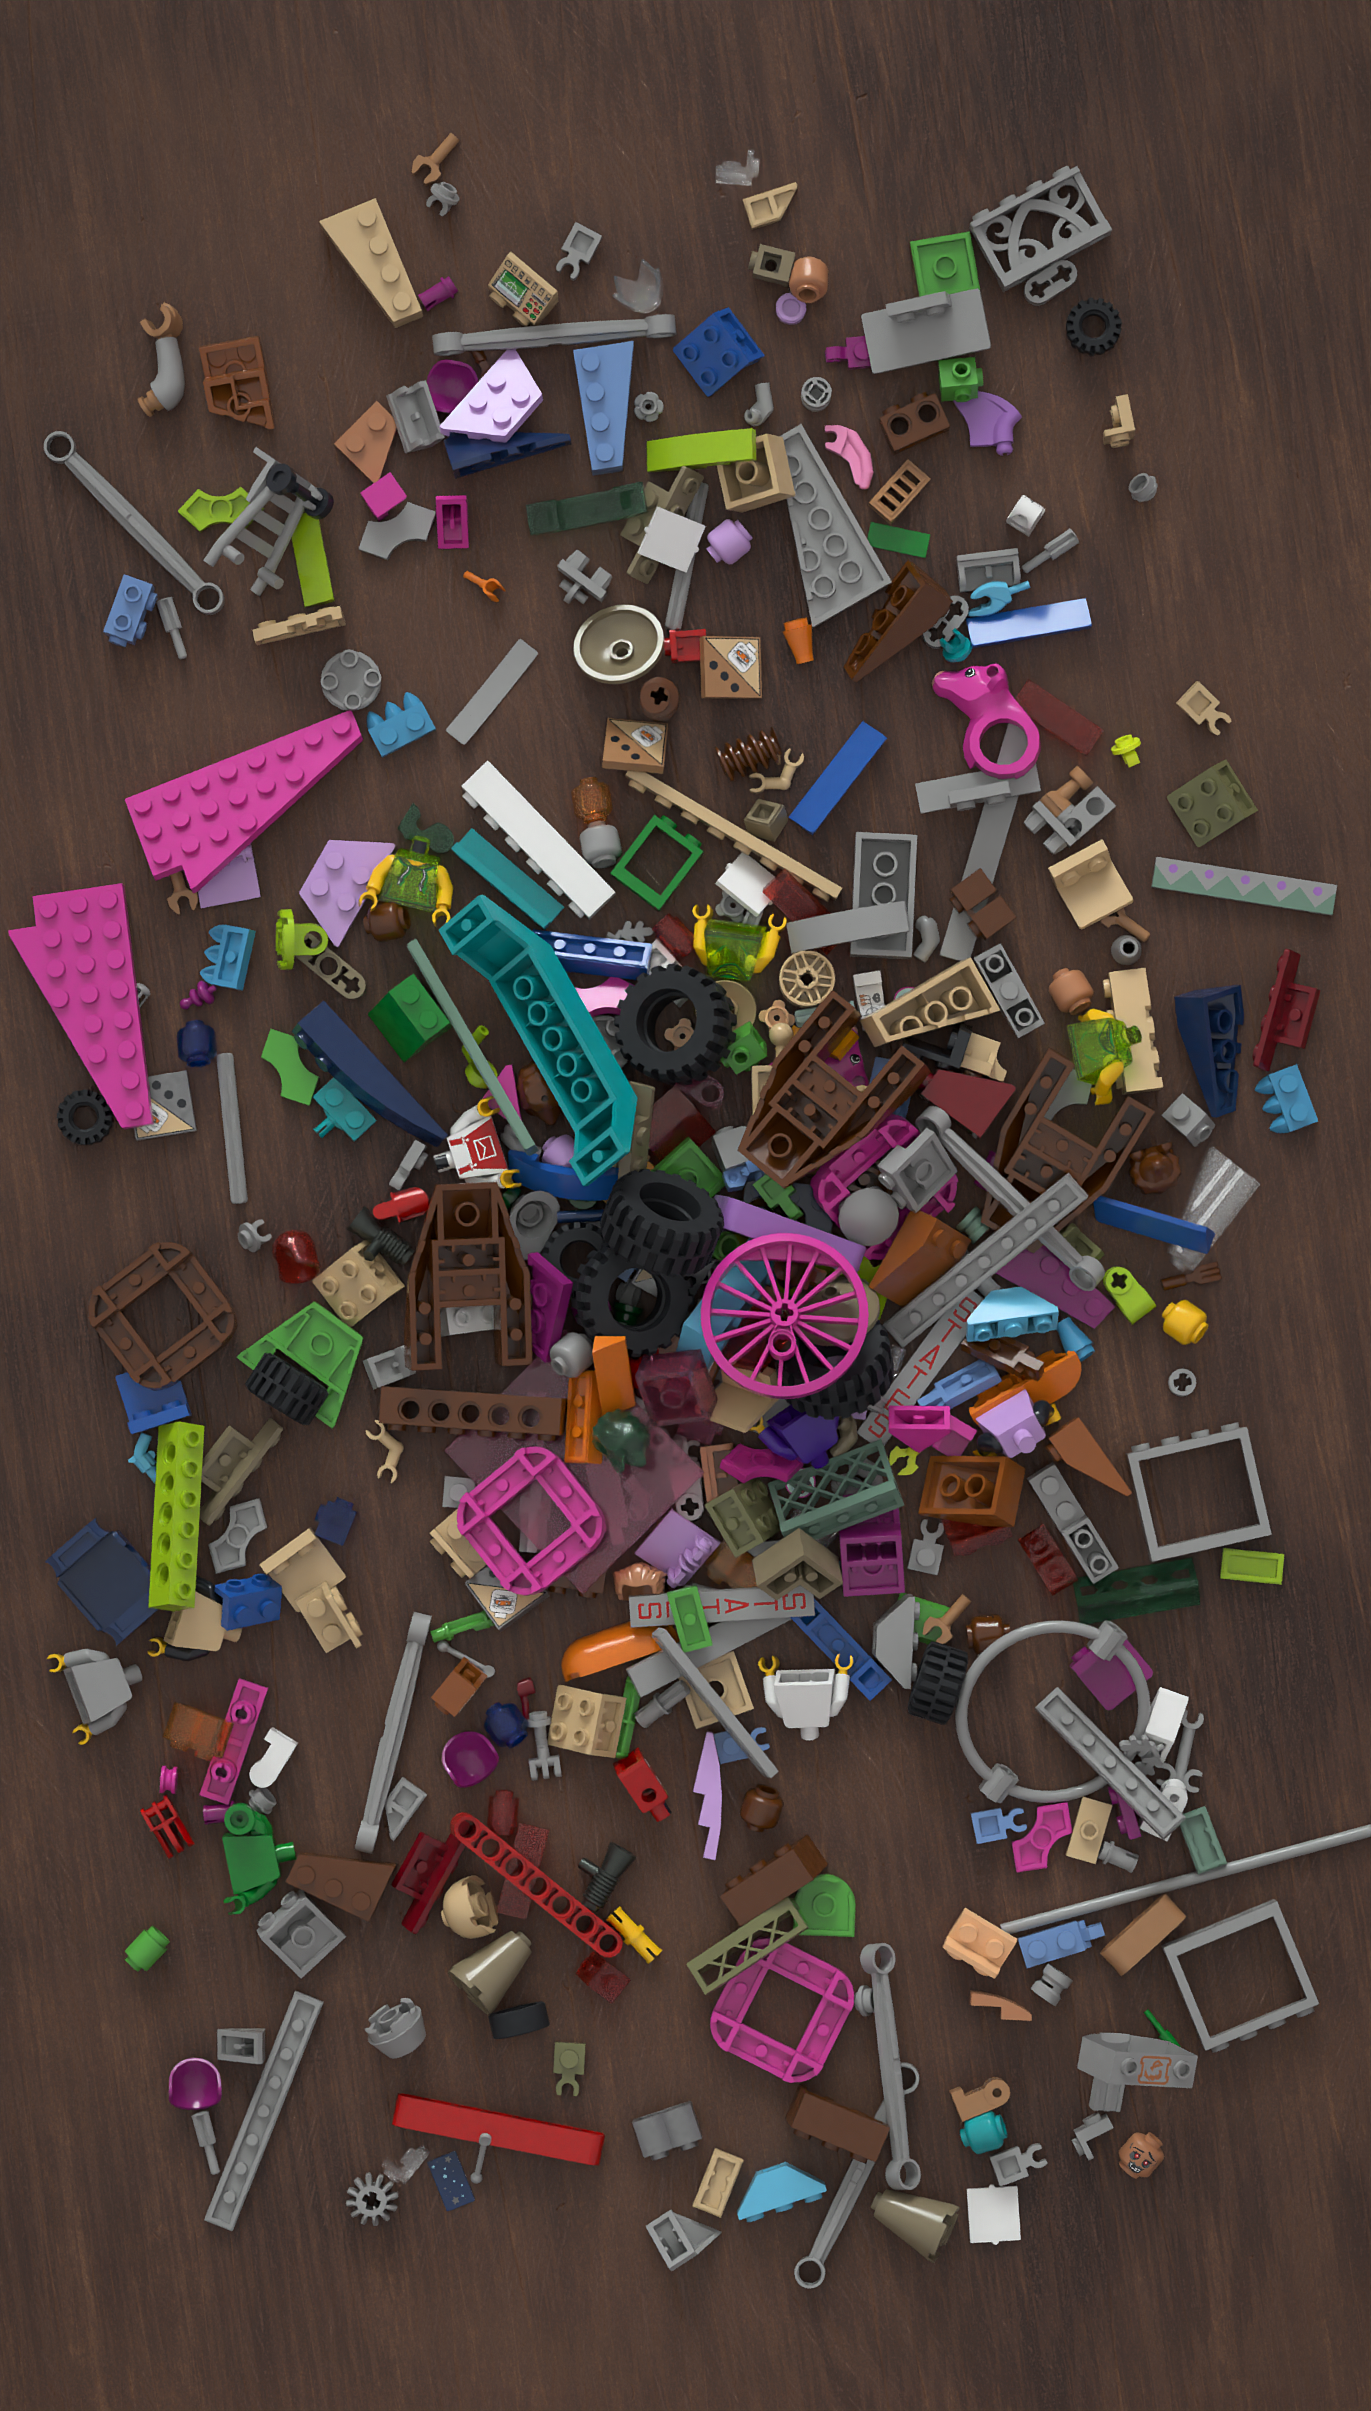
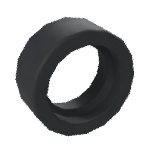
M542 2001L514 2006L488 2015L494 2039L519 2036L541 2030L550 2025L546 2005Z

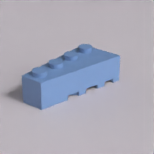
M634 341L573 350L593 476L623 471Z

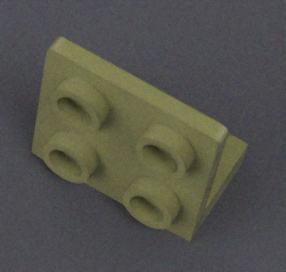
M1226 759L1210 767L1167 796L1169 803L1197 847L1203 846L1258 811Z
M758 1477L747 1481L745 1484L741 1482L704 1505L735 1558L763 1543L781 1530L775 1506L768 1496L767 1487Z

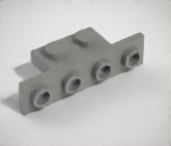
M1036 764L1024 776L1018 779H998L979 771L915 783L921 814L956 807L957 811L973 809L975 804L987 802L988 805H996L1006 802L1005 798L1041 791Z

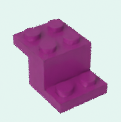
M853 1494L843 1495V1497H848ZM899 1508L839 1531L844 1597L905 1593Z

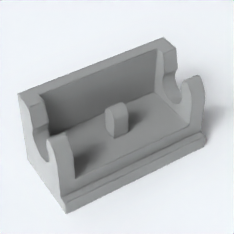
M426 380L417 382L409 388H406V386L400 387L386 396L405 453L433 447L445 438L440 433V422Z
M1018 548L958 555L956 557L960 593L974 591L979 586L992 581L1006 582L1008 587L1020 584L1021 574Z

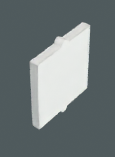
M657 506L649 526L644 528L646 534L638 554L687 572L694 553L699 551L697 546L706 526Z
M741 853L732 864H727L725 867L726 871L715 883L755 917L767 905H772L774 897L784 886L780 880L744 853Z
M990 2184L989 2187L967 2189L970 2243L993 2242V2244L997 2245L999 2241L1021 2240L1017 2185L995 2187L994 2184Z

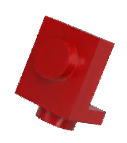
M706 629L669 630V638H665L664 644L665 656H671L672 663L700 661V637L706 636Z

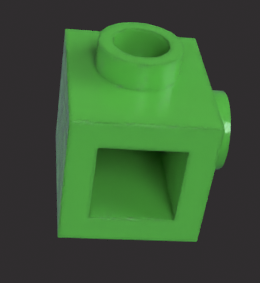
M975 357L938 360L941 402L953 400L967 402L978 398V387L983 386L982 368H976Z
M750 1021L733 1031L736 1033L735 1042H729L727 1048L731 1052L727 1059L724 1057L720 1059L726 1068L731 1067L736 1075L742 1071H750L751 1066H757L760 1060L767 1057V1044Z

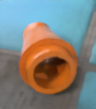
M807 617L783 623L785 630L782 632L795 657L796 664L814 660L812 624H808Z

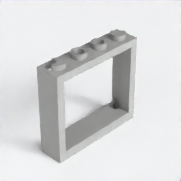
M1238 1422L1220 1426L1222 1432L1210 1434L1209 1429L1191 1433L1192 1439L1180 1441L1179 1436L1165 1438L1161 1440V1446L1150 1448L1149 1443L1131 1446L1132 1452L1125 1454L1151 1562L1272 1535L1247 1427L1240 1428ZM1239 1438L1258 1524L1158 1547L1139 1461Z
M1275 1899L1161 1945L1205 2051L1211 2049L1212 2053L1223 2050L1229 2047L1228 2041L1238 2037L1241 2041L1250 2039L1258 2034L1257 2029L1267 2025L1269 2029L1279 2027L1286 2023L1285 2018L1294 2014L1297 2015V2018L1306 2016L1314 2012L1313 2006L1319 2004L1279 1904ZM1273 1917L1306 1998L1210 2037L1177 1956Z

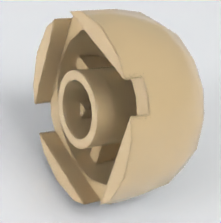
M476 1875L463 1878L448 1889L444 1896L443 1910L441 1911L444 1924L461 1937L469 1939L484 1937L494 1933L496 1929H493V1926L497 1925L499 1920L497 1907L491 1892L485 1895L481 1887L485 1883Z

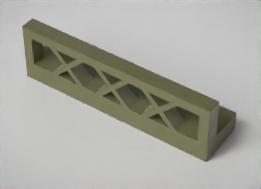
M784 1898L686 1964L705 1995H709L809 1928L798 1911L800 1908L793 1898ZM793 1915L799 1926L788 1933L778 1931L779 1923ZM765 1932L771 1933L769 1946L763 1950L752 1947L754 1939ZM776 1934L784 1935L775 1941ZM739 1949L746 1950L742 1964L739 1966L727 1964L730 1955ZM751 1951L758 1952L750 1958ZM714 1966H720L718 1980L707 1985L702 1974ZM726 1968L733 1969L724 1975Z

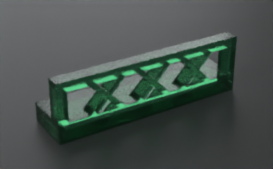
M1192 1557L1113 1571L1094 1584L1088 1576L1072 1578L1079 1623L1092 1624L1105 1620L1109 1621L1200 1605L1199 1584ZM1188 1569L1189 1572L1188 1578L1176 1579L1171 1576L1174 1571ZM1149 1575L1159 1578L1154 1584L1147 1585L1141 1582L1145 1576ZM1123 1580L1129 1583L1125 1589L1117 1590L1111 1587L1115 1581ZM1094 1586L1098 1588V1591L1095 1594L1082 1596L1080 1588Z

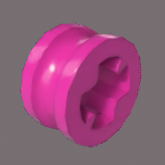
M162 1766L160 1793L169 1790L171 1794H176L178 1767H173V1769L169 1770L166 1766Z

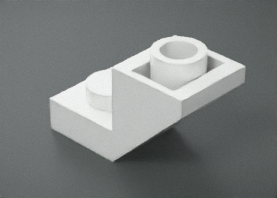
M1160 1687L1150 1706V1718L1144 1735H1147L1149 1741L1153 1740L1156 1746L1161 1743L1164 1744L1165 1749L1159 1751L1161 1762L1164 1763L1175 1741L1189 1697Z

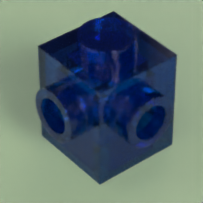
M337 1497L335 1502L328 1500L327 1505L321 1504L314 1520L319 1522L315 1535L344 1546L358 1511L352 1509L354 1503Z

